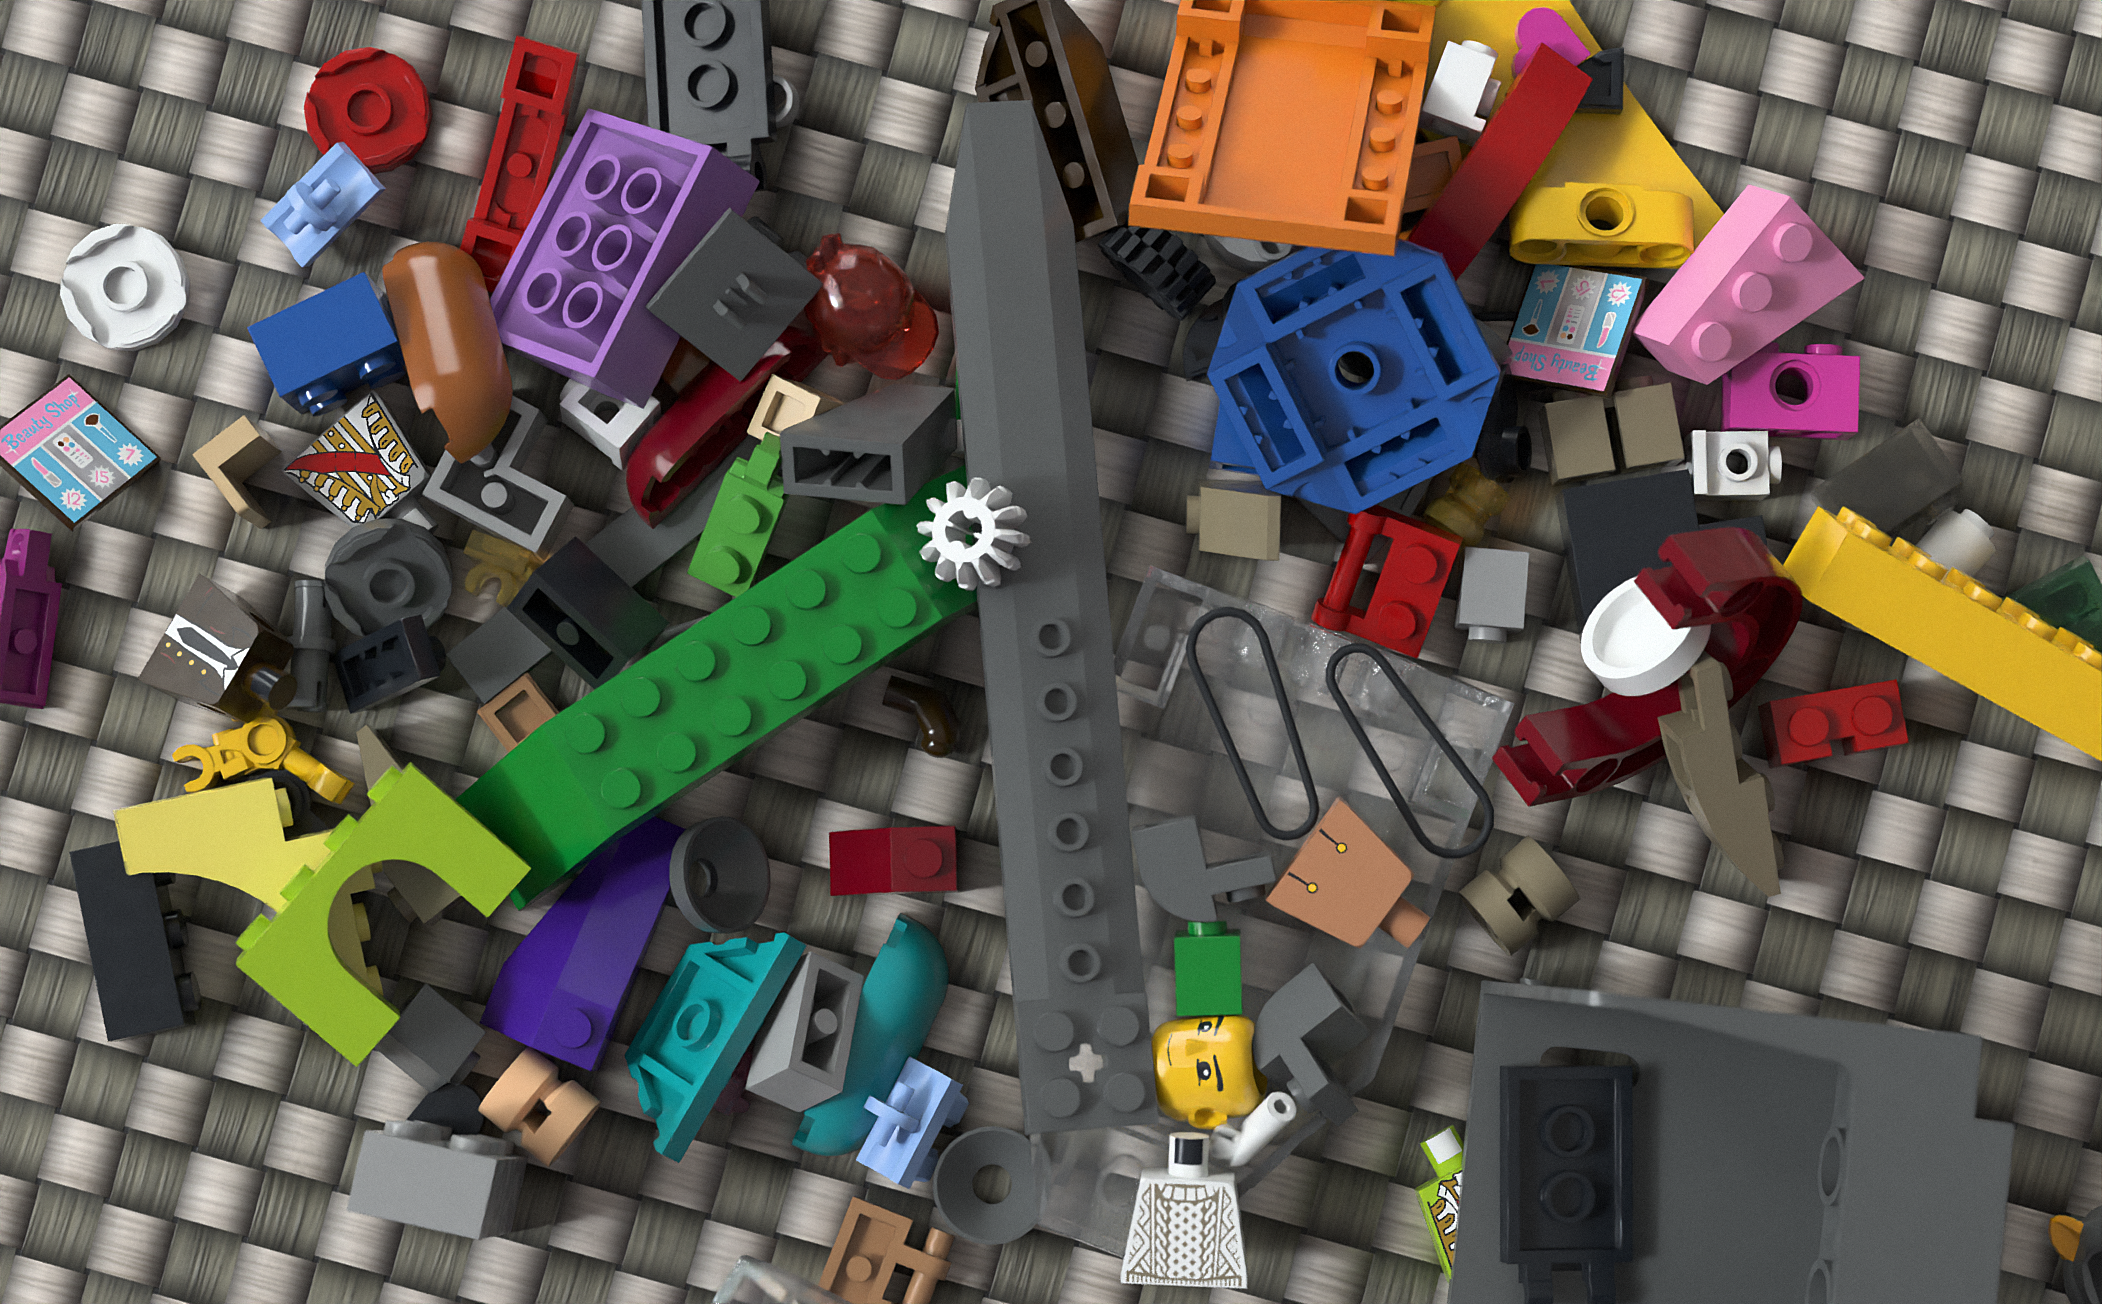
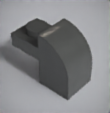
M1197 813L1133 826L1131 834L1138 867L1146 889L1162 908L1182 919L1195 922L1218 921L1215 894L1226 892L1228 902H1238L1265 895L1264 884L1276 882V871L1271 850L1207 863Z
M1313 962L1276 991L1265 1004L1254 1027L1252 1051L1259 1071L1282 1092L1290 1097L1293 1095L1309 1114L1319 1109L1332 1122L1340 1126L1359 1110L1334 1073L1331 1065L1371 1033L1343 990Z

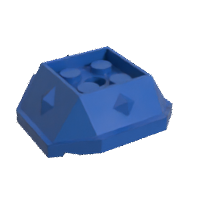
M1399 238L1396 257L1305 247L1240 280L1237 283L1207 376L1266 490L1291 497L1296 496L1323 506L1357 514L1472 457L1501 369L1443 255ZM1347 352H1362L1371 359L1374 366V375L1364 382H1352L1342 375L1339 368V358Z

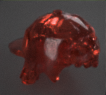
M840 233L822 236L819 247H816L812 256L806 259L808 271L816 276L823 283V286L804 307L805 317L812 323L813 334L822 342V349L831 353L837 366L843 367L846 364L856 362L880 378L899 380L913 373L926 361L935 347L939 335L937 315L923 296L913 287L907 274L875 247L863 244H843Z

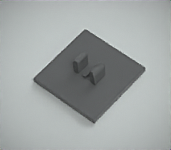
M729 207L645 307L741 382L824 284Z

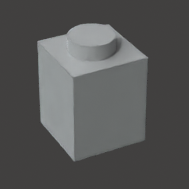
M1465 547L1461 551L1454 629L1469 630V641L1491 644L1507 643V634H1518L1523 630L1530 552Z

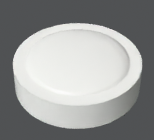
M1636 577L1622 583L1602 599L1588 618L1581 638V653L1588 668L1607 689L1624 696L1649 694L1668 686L1680 678L1701 655L1711 630V624L1672 630L1633 582Z

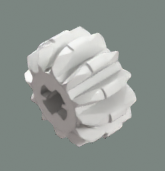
M973 478L967 490L956 481L947 483V503L934 497L926 500L929 510L936 514L934 522L924 521L916 526L919 533L932 537L933 540L927 543L919 553L924 560L929 562L938 561L935 569L936 577L945 582L956 578L958 586L965 590L973 591L978 585L980 578L986 585L991 587L1000 585V565L1013 571L1021 568L1018 558L1011 554L1013 547H1024L1031 543L1028 535L1014 530L1028 517L1025 509L1019 506H1010L1012 500V492L1002 486L991 490L989 482L982 478ZM974 522L982 525V533H973L969 530V527ZM966 534L974 535L979 539L978 542L973 546L966 544Z

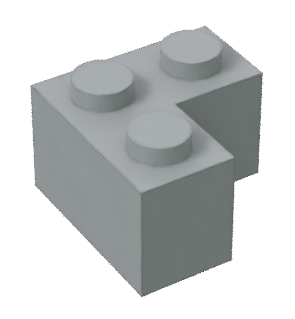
M512 396L507 419L494 440L483 451L462 464L445 450L422 493L432 503L544 561L574 507L573 502L566 495L521 473L548 419L539 409Z

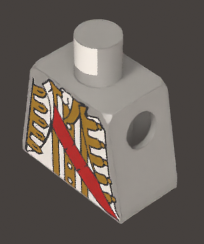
M373 389L281 469L288 478L351 528L374 519H404L425 527L432 534L439 527V524L417 501L423 496L422 493L432 474L388 403Z

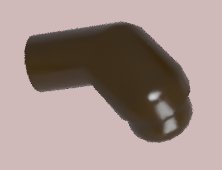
M891 675L882 705L915 715L924 734L921 740V747L925 753L936 758L950 756L955 749V743L961 739V723L946 694L937 689Z

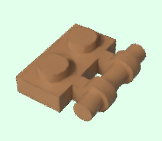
M853 1196L811 1304H899L883 1298L896 1263L914 1270L901 1304H929L938 1279L945 1281L952 1262L946 1259L955 1235L931 1227L923 1250L905 1244L914 1219Z

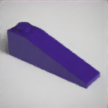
M653 816L619 838L590 861L503 963L479 1023L554 1057L589 1071H598L671 894L669 881L671 855L678 838L686 829Z

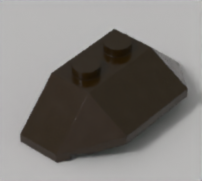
M1004 0L993 5L989 20L992 27L983 48L975 85L978 101L1031 100L1074 223L1076 245L1125 225L1139 164L1102 44L1065 0Z

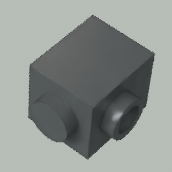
M425 984L411 994L399 1008L400 1019L374 1048L429 1093H432L449 1081L458 1086L466 1078L481 1057L473 1049L486 1032L429 985Z

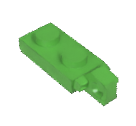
M767 431L760 445H756L750 461L738 456L728 469L687 574L734 597H738L754 586L790 494H784L783 477L777 475L782 464L780 437Z

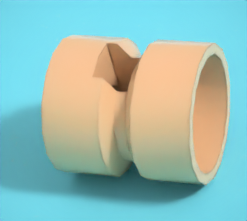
M529 1046L495 1083L480 1104L478 1111L505 1133L516 1129L521 1132L520 1145L547 1167H550L586 1126L599 1108L601 1101L575 1080L564 1083L559 1081V1067L538 1050ZM542 1102L551 1111L549 1116L542 1115L536 1111Z

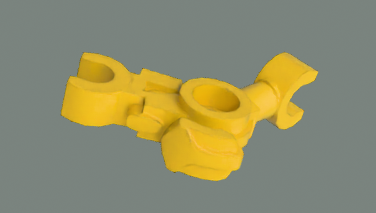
M265 704L255 720L248 724L245 723L242 728L236 730L232 728L212 734L214 746L204 748L199 745L187 744L179 747L172 754L174 762L184 763L193 758H199L203 764L201 776L184 784L186 792L189 793L212 789L217 784L221 774L225 780L231 781L260 769H276L278 771L286 769L332 803L335 801L341 805L355 783L299 748L302 742L296 739L292 726L284 718L277 716L278 710H273Z

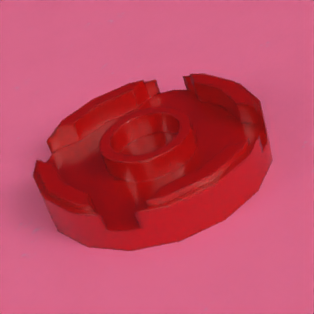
M373 47L346 50L324 63L314 76L316 79L311 84L310 91L306 95L304 114L307 131L323 156L337 142H344L372 174L393 171L411 160L426 141L433 116L429 91L414 67L401 57L399 58L395 54Z

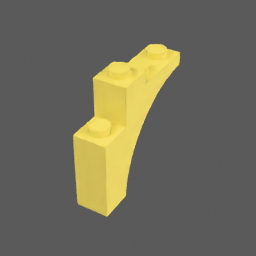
M268 777L113 810L124 866L128 875L156 872L196 875L241 889L261 900L276 912L287 902L279 893L293 875L304 864L314 871L331 852L323 843L335 829L285 839L283 827L293 826L288 795L285 788L274 790L272 778ZM379 861L355 872L339 888L330 907L328 931L334 949L343 962L383 996L376 965L365 966L360 943L371 940L366 911L363 903L352 905L350 895L376 888L373 874L383 872L382 861Z

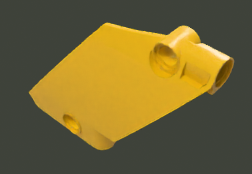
M1383 0L1436 6L1432 50L1423 105L1448 41L1459 45L1465 40L1475 41L1489 46L1498 53L1490 78L1501 82L1489 117L1476 114V117L1486 120L1484 129L1505 100L1504 94L1514 81L1511 64L1514 56L1520 50L1515 42V28L1526 12L1534 8L1546 7L1558 13L1591 53L1580 64L1602 51L1570 0ZM1624 83L1623 110L1621 114L1574 113L1545 160L1509 211V251L1515 260L1530 264L1680 269L1722 218L1724 213L1670 146ZM1418 127L1419 132L1426 141L1444 137ZM1459 142L1462 160H1464L1472 146ZM1596 219L1604 220L1610 223L1614 229L1600 230L1593 227L1589 221Z

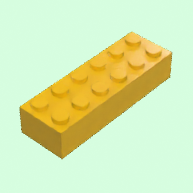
M1819 506L1817 507L1783 564V567L1799 585L1802 595L1808 601L2102 762V653L2095 650L2092 644L2063 627L2057 630L2039 619L2040 616L2008 597L2003 601L1999 596L1985 589L1986 586L1954 567H1951L1947 576H1945L1948 571L1946 567L1931 559V555L1900 537H1897L1893 545L1890 546L1893 538L1877 529V525L1844 506L1837 516Z

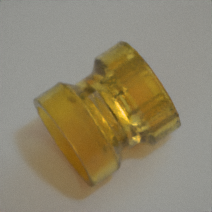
M1461 462L1448 478L1450 487L1444 496L1435 497L1422 515L1434 527L1463 537L1461 546L1476 548L1485 535V523L1490 516L1499 515L1511 500V497L1496 482L1486 479L1479 470Z

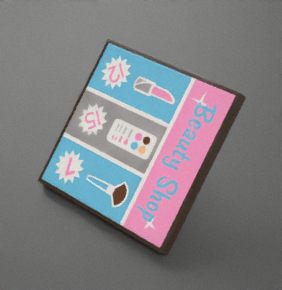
M1534 264L1506 343L1513 354L1503 364L1510 365L1513 381L1610 398L1650 280L1644 276L1576 265Z
M70 374L0 426V466L72 532L155 467L161 460L158 454Z

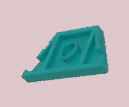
M776 933L774 941L757 943L748 937L729 939L721 945H716L713 942L689 944L624 1055L631 1077L638 1082V1098L643 1113L654 1118L660 1136L653 1143L657 1152L680 1163L721 1091L729 1083L734 1069L754 1035L763 1025L765 1016L807 945L786 933Z

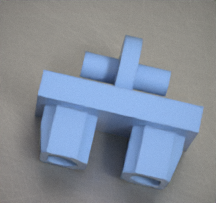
M337 142L287 191V194L260 221L287 246L294 259L302 268L308 267L386 188L344 142Z
M908 1057L886 1102L872 1096L868 1097L864 1108L878 1115V1118L856 1160L908 1189L911 1188L914 1180L921 1182L929 1181L939 1161L938 1151L932 1148V1145L942 1125L950 1128L954 1124H958L969 1104L967 1098L960 1093L963 1085L924 1063Z

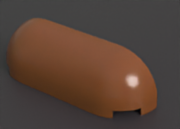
M428 241L415 243L396 251L393 255V260L383 265L384 285L417 405L421 413L433 408L449 437V441L443 447L453 458L462 464L483 451L502 429L512 402L511 375L483 274L478 263L465 251L446 243Z

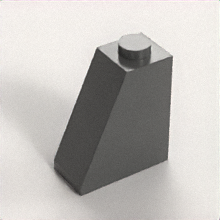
M894 383L785 428L780 433L784 494L906 505L957 449L955 388Z

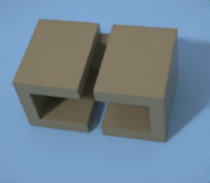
M1652 376L1624 379L1615 382L1616 392L1611 394L1610 398L1566 390L1552 393L1553 403L1544 404L1538 412L1551 487L1606 478L1609 476L1608 472L1615 470L1605 412H1609L1620 475L1676 466L1685 456L1671 383L1653 385Z

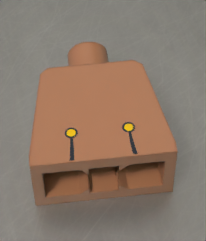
M1339 796L1266 894V901L1274 907L1360 949L1377 927L1408 949L1430 919V916L1401 896L1415 876L1413 870Z

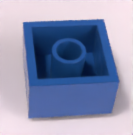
M365 272L247 327L279 397L301 415L308 411H311L313 416L324 415L344 405L348 401L346 393L367 383L371 389H377L398 380L405 374L402 367L405 366V361L390 305L384 292Z

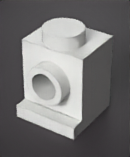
M1465 40L1461 45L1448 41L1423 105L1419 127L1444 137L1457 135L1459 142L1473 147L1482 134L1486 120L1476 117V114L1489 117L1501 85L1500 81L1490 78L1498 53L1489 46L1475 41Z
M569 379L560 394V400L562 401L560 403L563 423L610 457L612 463L622 471L627 466L629 456L638 439L661 416L660 402L653 396H650L644 409L602 394L572 379ZM604 410H613L617 414L608 425L597 417Z
M1693 430L1684 438L1685 469H1689L1694 501L1763 500L1770 495L1769 484L1780 483L1782 472L1781 450L1779 446H1768V431L1706 432V430ZM1738 452L1745 456L1748 463L1745 473L1735 474L1728 469L1726 458L1729 453Z

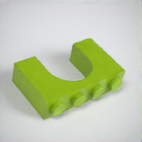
M411 762L402 772L393 765L384 772L366 794L374 801L372 806L358 821L348 814L324 841L323 845L331 852L313 871L304 864L279 893L287 900L283 907L271 920L261 913L235 943L244 950L238 956L236 966L356 1067L400 1019V1012L397 1007L349 968L334 949L328 931V916L333 899L343 883L355 872L372 863L384 860H406L420 864L433 871L488 918L531 869L522 857Z

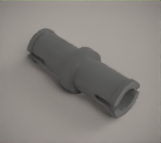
M298 580L294 583L296 592L293 636L286 637L293 644L294 653L291 657L290 674L297 680V691L291 703L286 706V709L299 712H326L328 710L326 702L329 658L336 654L337 641L331 639L333 612L325 597V581Z

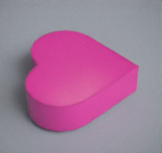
M1546 7L1534 8L1523 15L1515 28V42L1520 50L1514 56L1511 64L1512 77L1515 80L1541 42L1575 66L1579 65L1591 53L1558 13Z

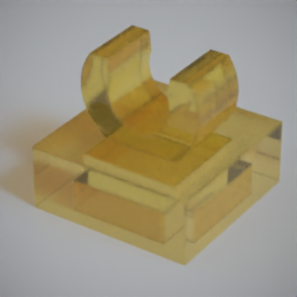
M472 530L463 553L476 566L469 571L466 577L465 590L471 595L478 597L483 583L488 578H500L502 587L497 595L496 602L500 606L507 608L518 593L516 580L526 583L532 573L543 562L532 551Z

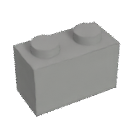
M813 952L801 956L765 1016L763 1025L756 1034L746 1090L798 1113L841 1093L864 976Z

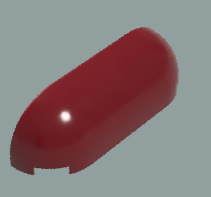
M788 326L741 382L715 362L644 432L632 449L627 464L626 485L630 501L639 517L651 529H654L749 435L746 432L772 374L801 383L832 350L813 334L794 326Z

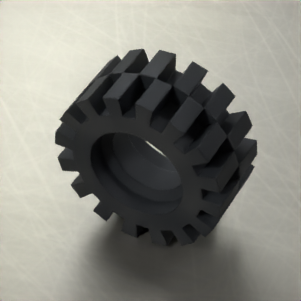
M1129 209L1125 225L1109 231L1097 244L1101 249V253L1110 260V264L1116 270L1124 274L1123 277L1130 284H1134L1139 289V292L1146 298L1149 297L1162 311L1165 310L1171 317L1177 318L1179 321H1182L1217 283L1215 276L1210 273L1211 270L1207 265L1199 261L1197 254L1193 250L1188 249L1176 234L1173 235L1168 230L1130 226Z

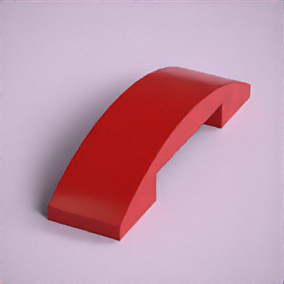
M521 35L516 36L500 98H504V103L474 216L467 221L460 247L461 250L472 256L478 263L487 291L492 293L495 291L554 176L570 111L580 53Z
M1543 42L1539 43L1504 94L1506 98L1439 197L1431 201L1406 238V241L1441 253L1455 281H1457L1533 178L1568 124L1593 78Z

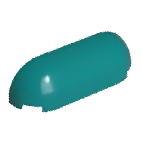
M903 913L898 915L886 944H883L861 990L843 1090L841 1093L805 1110V1116L791 1145L821 1156H840L861 1149L878 1118V1115L864 1108L868 1097L872 1096L886 1102L908 1057L917 1059L943 1004L949 982V969L945 952L935 935L919 921Z

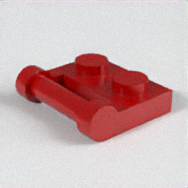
M1376 504L1357 514L1349 513L1347 522L1351 525L1326 595L1317 599L1311 619L1326 629L1339 632L1346 631L1418 659L1463 537ZM1375 534H1382L1392 538L1393 542L1368 610L1364 611L1349 604Z

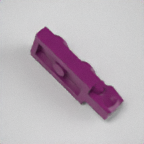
M10 529L4 558H0V704L31 709H43L46 706L62 583L55 582V568L48 566L52 533L31 529Z

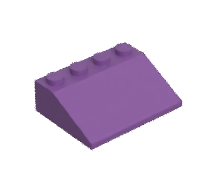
M588 108L490 298L503 348L602 394L644 409L681 337L680 334L647 310L645 306L729 207L741 217L744 215L747 205L760 181L711 146Z

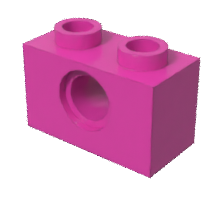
M1770 342L1722 375L1721 432L1768 431V437L1847 441L1858 433L1860 356L1842 355L1843 347L1833 344L1805 345L1804 354L1779 353V344ZM1779 375H1792L1802 382L1805 389V398L1802 404L1790 405L1778 397L1775 382Z

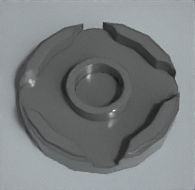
M374 519L353 527L334 544L325 563V597L334 617L352 633L362 637H366L367 634L370 635L399 619L422 615L426 630H428L443 616L449 604L448 599L452 592V564L443 544L425 527L404 519Z

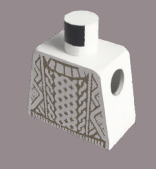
M1194 1132L1171 1133L1169 1137V1167L1143 1168L1121 1271V1283L1247 1289L1248 1263L1235 1172L1208 1170L1209 1135Z

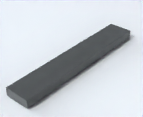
M749 434L654 529H651L639 517L632 506L586 542L585 545L632 589H635L702 536L726 472L738 456L750 461L756 445H760L762 440ZM782 464L777 475L782 473ZM509 604L446 653V657L484 704L488 703L526 672L529 673L554 653L506 609Z

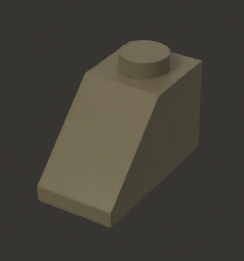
M1199 479V496L1187 495L1186 534H1198L1199 551L1266 561H1279L1280 493L1266 490L1262 481Z

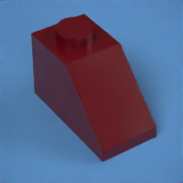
M955 826L891 827L829 832L830 896L958 893L957 828Z

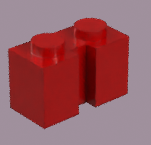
M1897 679L1773 700L1758 706L1769 769L1819 761L1831 757L1830 742L1842 741L1844 756L1894 748L1909 743Z

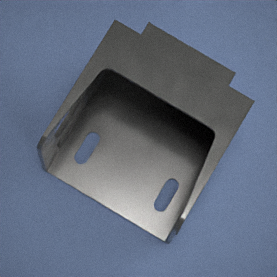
M1520 978V984L1482 980L1447 1304H1525L1524 1286L1522 1283H1519L1518 1278L1519 1264L1500 1262V1066H1539L1544 1052L1556 1046L1622 1053L1630 1057L1636 1066V1078L1632 1084L1633 1262H1614L1615 1304H1997L2015 1124L1975 1118L1983 1036L1546 987V981ZM1552 1271L1553 1304H1587V1287L1585 1282L1582 1281V1271Z

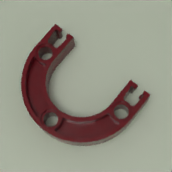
M1726 527L1673 534L1659 548L1658 555L1663 562H1671L1674 566L1653 570L1651 567L1643 568L1633 582L1672 630L1711 624L1710 635L1704 651L1717 662H1722L1730 674L1733 685V698L1727 701V708L1729 710L1766 673L1788 643L1801 615L1803 606L1802 590L1759 536L1750 530ZM1677 680L1660 690L1645 695L1624 696L1613 692L1587 704L1525 715L1515 728V735L1519 741L1526 740L1528 743L1511 748L1509 745L1501 746L1493 755L1492 760L1528 807L1592 794L1619 784L1667 758L1658 717L1682 710Z

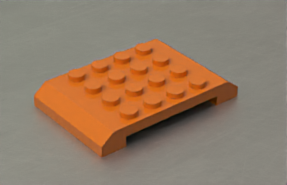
M1180 0L1177 12L1176 37L1144 165L1139 164L1129 203V225L1133 227L1396 257L1430 65L1436 6L1383 0Z

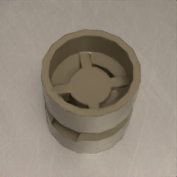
M1526 836L1499 858L1500 871L1495 873L1484 870L1457 892L1472 916L1508 956H1512L1538 935L1537 922L1543 919L1553 922L1580 900L1579 894L1566 875L1545 850L1530 836ZM1515 890L1523 902L1518 906L1512 907L1507 899L1512 896Z

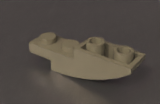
M1703 650L1690 669L1677 679L1682 710L1658 717L1664 749L1679 790L1703 832L1723 856L1768 897L1781 894L1777 870L1782 869L1784 866L1782 848L1776 835L1771 832L1769 812L1775 809L1774 792L1767 776L1763 773L1759 774L1741 758V740L1736 727L1729 721L1727 701L1733 698V685L1730 674L1722 662H1717Z

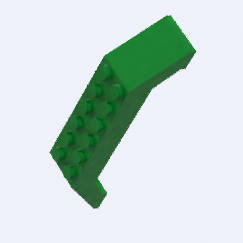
M965 465L925 483L906 505L883 503L869 510L540 725L459 795L455 801L514 850L531 867L528 873L508 894L518 911H522L574 877L576 872L625 834L946 624L978 608L976 588L973 591L965 590L958 586L956 578L945 582L935 576L938 561L929 562L924 560L919 553L933 538L919 533L916 526L924 521L934 522L936 514L929 510L926 500L934 497L947 503V483L956 481L967 490ZM966 534V544H969L971 546L972 535Z

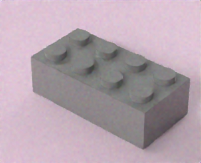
M386 1120L384 1130H365L346 1211L477 1240L509 1234L514 1222L528 1157L512 1154L515 1145L513 1141L482 1134L451 1136L452 1128L418 1120H396V1122Z

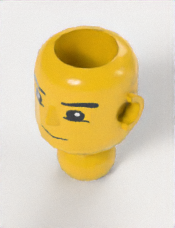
M1204 1015L1176 1018L1158 1026L1151 1038L1157 1104L1161 1111L1171 1119L1179 1122H1189L1191 1126L1205 1130L1215 1129L1219 1125L1227 1124V1119L1239 1118L1251 1114L1265 1100L1268 1078L1259 1071L1253 1057L1252 1039L1255 1032V1023L1244 1015Z

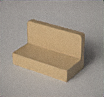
M243 415L192 455L240 517L260 529L271 522L242 482L282 451L265 430Z

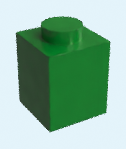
M1218 918V921L1212 922L1188 920V930H1176L1174 936L1176 1015H1242L1241 928L1227 929V919Z

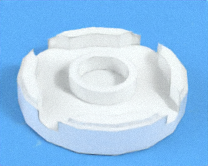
M113 224L91 232L72 249L66 261L68 265L64 271V278H61L60 296L69 320L83 336L110 350L137 351L158 344L177 328L188 306L190 280L182 257L163 236L143 227Z

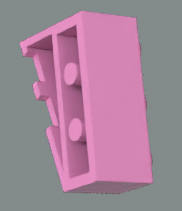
M1748 185L1695 249L1694 253L1690 255L1636 321L1632 335L1667 371L1708 385L1865 279V277L1790 196Z

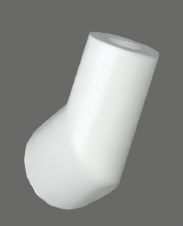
M1273 1092L1237 1129L1228 1124L1217 1126L1209 1141L1210 1154L1217 1159H1224L1226 1166L1238 1167L1246 1165L1294 1119L1296 1115L1294 1101L1283 1092Z

